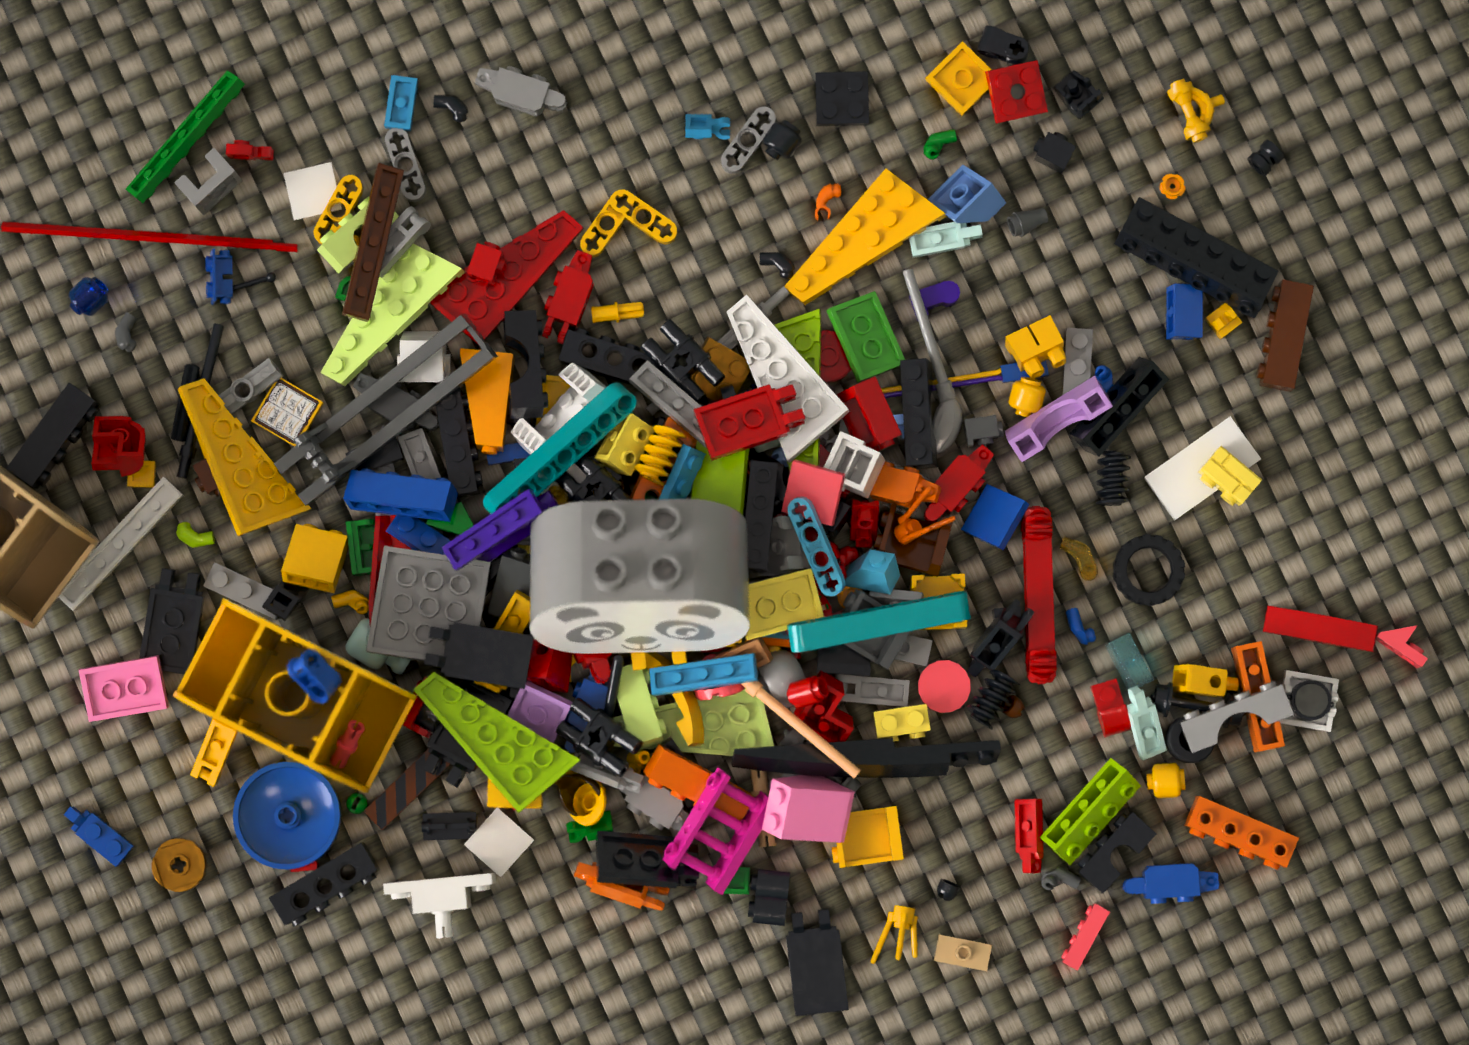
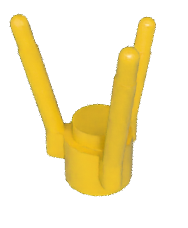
M894 905V911L888 912L887 922L871 958L872 964L876 963L893 922L894 927L899 928L896 960L901 959L905 930H909L910 926L912 956L914 958L918 956L916 927L918 917L914 916V908Z

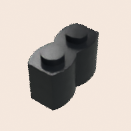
M758 869V874H752L751 890H756L755 901H749L748 917H753L752 923L785 926L790 872Z

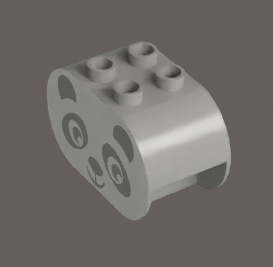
M699 499L580 501L550 508L542 512L531 523L530 632L538 642L547 647L564 652L586 654L705 651L731 645L743 638L749 630L747 521L741 513L729 506Z

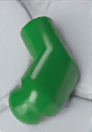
M955 129L931 134L924 145V155L928 159L934 160L939 156L944 144L957 142Z

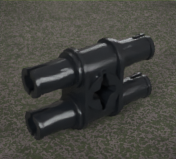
M669 319L661 326L660 331L674 344V349L670 353H666L653 338H649L641 346V349L656 364L655 367L699 404L706 397V394L691 379L692 375L699 371L714 387L719 385L726 376L710 360V353L705 352L696 343L694 336L686 335ZM681 357L686 359L688 363L686 367L680 365L678 360Z
M587 453L575 462L579 469L587 475L582 483L579 484L567 471L555 480L568 494L567 498L570 503L580 501L633 500L623 490V483L617 481L606 470L604 464H597ZM594 487L597 488V491L599 492V495L597 497L594 496L593 492L591 491Z
M576 698L570 706V711L587 722L586 728L582 732L564 720L557 727L556 733L573 744L574 751L577 753L581 752L592 760L594 765L604 766L616 776L622 777L628 770L629 764L612 753L614 744L617 743L630 753L636 754L641 749L643 741L625 730L624 723L614 720L605 713L604 709H595L581 698Z

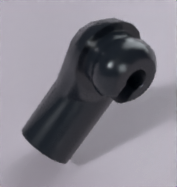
M434 95V108L449 109L453 113V120L455 122L466 121L468 108L458 97Z
M760 252V266L775 265L780 270V277L784 279L793 277L794 263L784 253Z

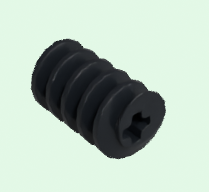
M1104 451L1101 455L1105 457L1097 460V464L1104 466V468L1097 470V475L1104 478L1096 481L1098 486L1104 488L1096 491V496L1103 498V500L1097 501L1096 505L1121 506L1122 503L1129 501V498L1122 496V493L1130 491V488L1122 485V483L1130 480V477L1123 475V472L1130 470L1131 467L1123 464V461L1131 459V456L1124 454V452Z
M990 670V674L994 679H984L988 688H978L982 697L973 696L972 699L977 706L967 705L966 707L973 719L991 730L993 727L989 720H999L994 712L1005 711L1000 703H1010L1011 701L1006 694H1016L1017 692L1012 685H1020L1017 681L999 670Z

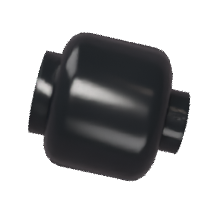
M783 120L782 123L774 122L763 138V143L767 147L765 152L777 161L780 157L790 159L802 142L799 135L801 131L786 120Z

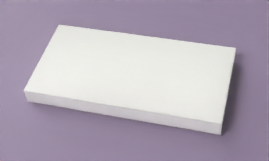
M1231 416L1144 477L1174 521L1218 490L1215 486L1211 489L1200 480L1202 475L1198 471L1220 446L1224 447L1248 468L1261 460Z

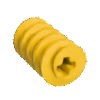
M655 425L653 430L657 435H650L648 438L653 445L644 446V450L649 455L641 454L639 459L644 464H636L634 468L644 478L663 486L664 483L659 479V476L668 477L669 474L663 468L664 466L673 467L668 457L678 456L672 449L673 447L681 448L682 444L677 438H686V436L673 428Z

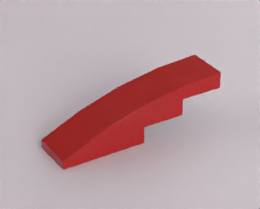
M1268 605L1263 627L1264 633L1374 652L1378 630L1377 625Z

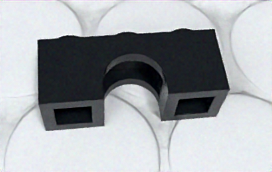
M1123 812L1113 823L1116 828L1110 835L1105 832L1095 843L1098 848L1091 855L1087 852L1077 863L1080 868L1076 872L1102 894L1121 874L1111 863L1112 851L1117 846L1126 845L1136 854H1139L1156 835L1133 812H1129L1128 815Z

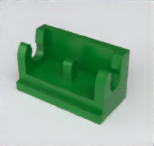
M373 519L346 522L351 571L354 576L371 574L375 520Z

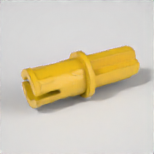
M615 302V305L591 306L592 321L596 323L616 320L617 323H620L619 320L642 318L644 317V305L642 302L625 304Z

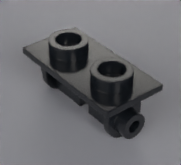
M476 812L423 814V841L469 839L477 830Z

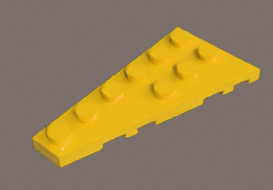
M885 168L784 287L797 300L807 305L831 290L832 286L844 278H850L865 265L869 266L901 246L903 241L916 233L920 234L926 230L927 226L947 216L942 210Z
M205 378L178 388L237 536L247 534L311 509L309 505H304L296 494V489L291 483L286 482L273 464L274 462L255 439L245 432L237 417L234 418L224 406L223 400Z

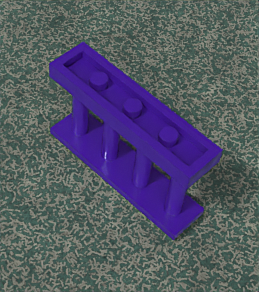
M528 489L441 548L454 570H460L474 560L491 562L529 537L532 521L542 512L559 505L551 491L548 490L537 498L533 490Z

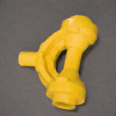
M1185 79L1171 83V89L1167 91V94L1172 101L1177 102L1182 107L1187 119L1186 127L1184 128L1186 140H1192L1193 143H1197L1208 137L1207 133L1211 131L1209 125L1215 112L1214 107L1225 104L1223 95L1220 94L1210 98L1208 93L1193 87L1192 82H1185ZM1191 100L1195 101L1199 106L1200 117L1196 116Z

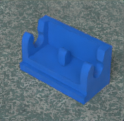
M1175 283L1166 287V340L1202 338L1203 291L1193 288L1190 284Z

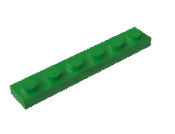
M227 70L125 190L141 203L150 198L158 185L172 173L176 164L187 156L194 143L205 135L207 128L212 122L222 115L224 108L232 99L239 95L245 83Z

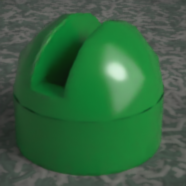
M353 793L347 798L346 807L353 814H361L368 807V800L361 793ZM358 796L361 798V800L359 801L356 810L352 809V806Z

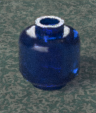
M84 277L69 291V298L71 300L69 305L78 315L83 313L87 316H93L108 302L107 293L109 290L97 277Z

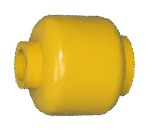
M1021 377L1020 380L1013 382L1008 403L1012 408L1016 409L1015 414L1028 417L1031 413H1036L1042 408L1046 389L1041 385L1042 382L1040 380Z
M1177 763L1154 764L1152 773L1147 774L1148 790L1153 789L1156 798L1179 797L1181 790H1186L1184 769H1180Z

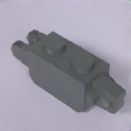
M360 373L353 387L362 394L379 379ZM398 382L368 407L371 411L391 422L420 399L422 395L413 390L408 394L400 389L402 384ZM428 411L405 430H414L419 425L424 429H428V431L435 432L439 428V421L437 416L435 417V415Z

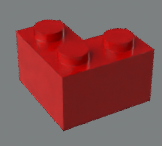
M820 670L817 677H823L826 680L829 688L828 696L822 702L796 708L793 714L827 742L846 741L854 729L853 716L836 708L845 695L844 684L842 681Z

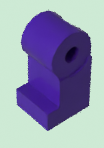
M944 281L920 289L927 315H929L927 310L941 305L946 307L952 306L958 301L960 288L955 282Z

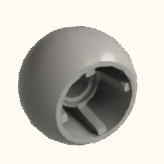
M779 650L771 652L773 660L757 668L758 681L764 685V690L786 708L794 706L787 698L789 684L804 679L805 675L797 659L790 651Z

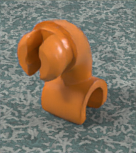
M828 184L819 192L815 210V219L817 221L820 210L827 212V219L829 220L831 212L826 203L833 197L839 198L841 196L840 184Z

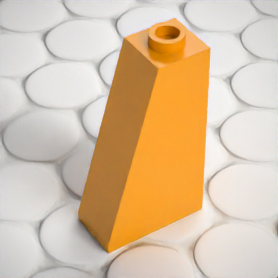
M460 348L462 365L480 350ZM495 352L498 357L465 382L475 444L477 449H481L483 454L496 455L497 451L504 452L506 421L509 411L510 383H512L515 362L512 353Z

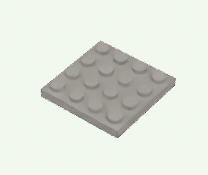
M384 546L366 652L425 661L426 653L444 656L446 640L430 638V627L449 629V624L453 625L454 622L481 626L491 562L474 560L462 569L454 570L446 555Z

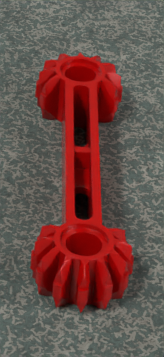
M1032 506L1027 508L1021 521L1025 611L1029 608L1034 611L1032 618L1025 626V671L1031 683L1046 684L1053 682L1057 670L1052 566L1053 526L1051 512L1047 507Z

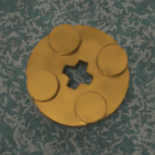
M176 838L164 842L158 848L152 860V873L155 880L170 891L184 892L191 890L203 880L206 874L207 861L205 854L191 840ZM178 857H180L181 861L186 862L182 873L178 869L172 868Z

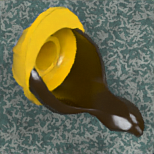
M565 773L554 783L558 786L559 800L563 808L570 813L577 823L591 826L601 819L607 804L606 789L602 786L601 782L579 773L570 775Z

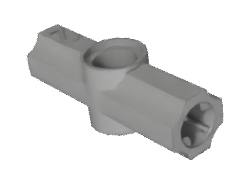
M268 358L244 377L235 380L228 389L218 396L225 403L224 406L233 415L246 404L255 401L259 394L281 379L283 374L272 359ZM243 384H248L250 393L247 397L242 398L239 389Z

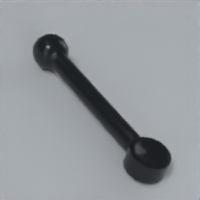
M269 272L265 277L234 285L233 292L266 281L274 282L276 275Z

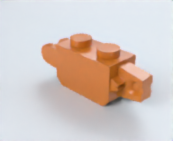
M885 461L869 495L873 500L889 504L896 503L897 506L910 508L928 486H931L932 490L922 502L937 503L941 487L927 481L919 474L920 471L915 468L905 466L904 470L894 468V464Z
M579 862L574 873V877L587 881L586 886L591 888L590 892L637 908L645 906L654 910H663L665 903L659 899L647 896V892L651 891L660 895H668L670 890L667 887L597 882L596 862H593L592 865Z

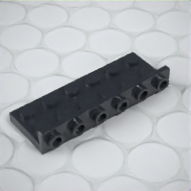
M1141 197L1137 199L1114 243L1125 252L1132 253L1143 259L1146 263L1164 270L1170 276L1179 278L1190 284L1193 288L1211 295L1217 301L1226 303L1237 309L1240 313L1255 318L1262 308L1264 300L1279 272Z

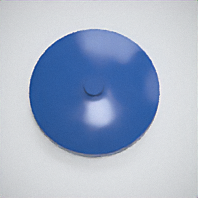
M296 762L274 763L259 769L251 775L239 790L233 808L234 830L243 849L259 863L276 869L302 868L320 859L333 845L341 824L340 801L332 784L320 772Z

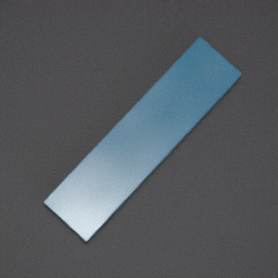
M754 653L649 668L653 696L758 681L757 662Z

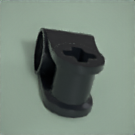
M985 26L976 51L983 56L999 59L1014 65L1023 63L1027 59L1029 46L1022 37L1007 33L997 27ZM1016 46H1020L1021 52H1018L1017 55H1013L1012 49H1015Z

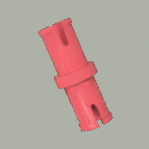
M356 720L349 721L344 734L339 736L336 743L337 748L330 758V762L334 767H336L339 760L341 762L338 768L346 767L351 754L356 752L358 740L365 730L361 722H358L357 727L353 729Z

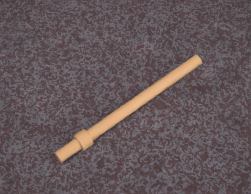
M759 681L742 684L749 695L760 699L849 775L855 778L861 770L764 690L763 684Z

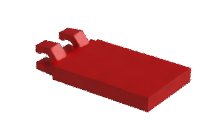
M770 384L694 409V415L711 461L788 436L789 428L805 424L802 408L784 414L781 404L796 400L793 384L776 390L775 388L771 389Z

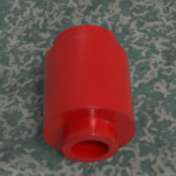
M817 676L791 682L787 690V698L796 708L822 702L829 694L826 680L823 677Z

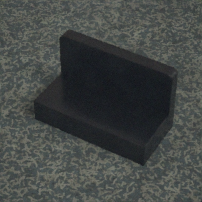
M844 644L818 649L816 674L821 670L829 675L840 674L870 677L871 661Z

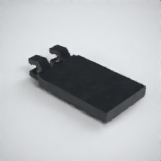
M162 568L159 585L156 584L155 588L150 590L139 658L159 655L162 671L185 674L196 654L205 600L203 592L199 591L202 574L188 573L186 587L182 589L172 587L176 570Z
M456 622L453 625L449 624V629L430 627L429 637L446 640L444 656L426 653L424 664L442 667L441 672L445 673L444 676L525 689L534 640L532 635Z
M464 679L460 686L464 691L505 715L508 714L513 705V700L480 684L477 685L473 680ZM439 722L426 745L430 748L428 751L430 755L422 768L435 776L442 761L448 762L453 767L446 781L458 788L465 777V773L475 772L478 765L444 725Z
M597 831V882L677 888L680 885L696 886L700 875L699 871L689 866H680V863L674 870L663 860L666 847L674 841L675 837ZM690 844L686 853L696 858L699 854L698 845Z
M829 909L818 910L820 928L805 930L802 912L791 913L793 931H788L786 941L795 1016L849 1010L839 929H836V926H831Z

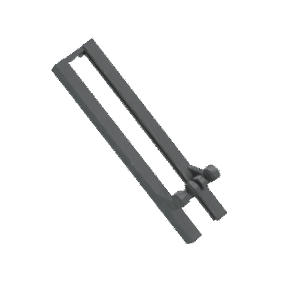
M461 314L328 421L310 432L305 431L293 440L296 446L273 464L283 474L303 457H306L308 461H313L311 463L314 469L319 468L323 475L298 494V497L305 506L312 504L350 474L351 470L359 467L497 358L498 355L488 342L483 340V336L477 332L475 325L466 314ZM467 329L482 350L339 463H331L318 445L463 330Z

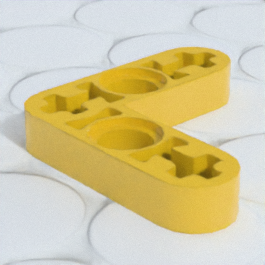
M347 175L340 180L314 228V237L321 245L320 239L322 235L320 230H326L330 224L329 221H325L326 218L329 217L333 222L339 223L349 213L352 214L361 198L364 188L357 176ZM354 181L357 191L349 193L347 198L352 202L348 204L347 201L338 198V196L341 194L345 197L347 193L346 183L352 184ZM343 204L346 207V212L342 217L337 218L332 215L331 210L334 205ZM333 224L330 230H332L335 233L337 230L341 228V226L338 225V227H336ZM354 234L353 237L358 246L360 237Z
M618 190L612 194L583 235L580 247L582 252L588 253L592 257L599 256L625 220L661 244H670L676 239L677 227L673 221L629 191ZM624 196L628 197L627 203L634 207L635 203L639 204L633 210L631 217L627 215L630 213V209L625 206L617 207L618 202L616 199L618 197L620 199L624 198ZM639 211H649L652 216L651 220L646 224L639 223L636 219ZM604 217H611L615 221L614 227L609 231L603 230L600 227V221ZM657 217L661 219L658 221L659 226L662 228L671 227L670 233L672 235L670 237L667 235L664 238L660 237L661 231L655 226L653 231L649 230L654 225ZM594 229H597L601 235L607 236L605 240L601 236L597 240V246L599 247L597 250L594 248L590 251L587 250L588 245L586 241H593L597 236L593 232Z

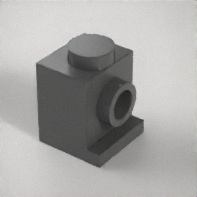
M996 415L964 419L963 421L967 448H972L973 442H978V446L982 444L990 445L994 443L993 439L1004 437L1002 421H997Z

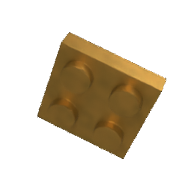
M707 336L701 348L705 352L710 353V360L726 377L716 387L699 371L695 372L691 379L701 388L706 397L717 402L723 400L720 388L732 384L737 395L750 372V368L745 357Z

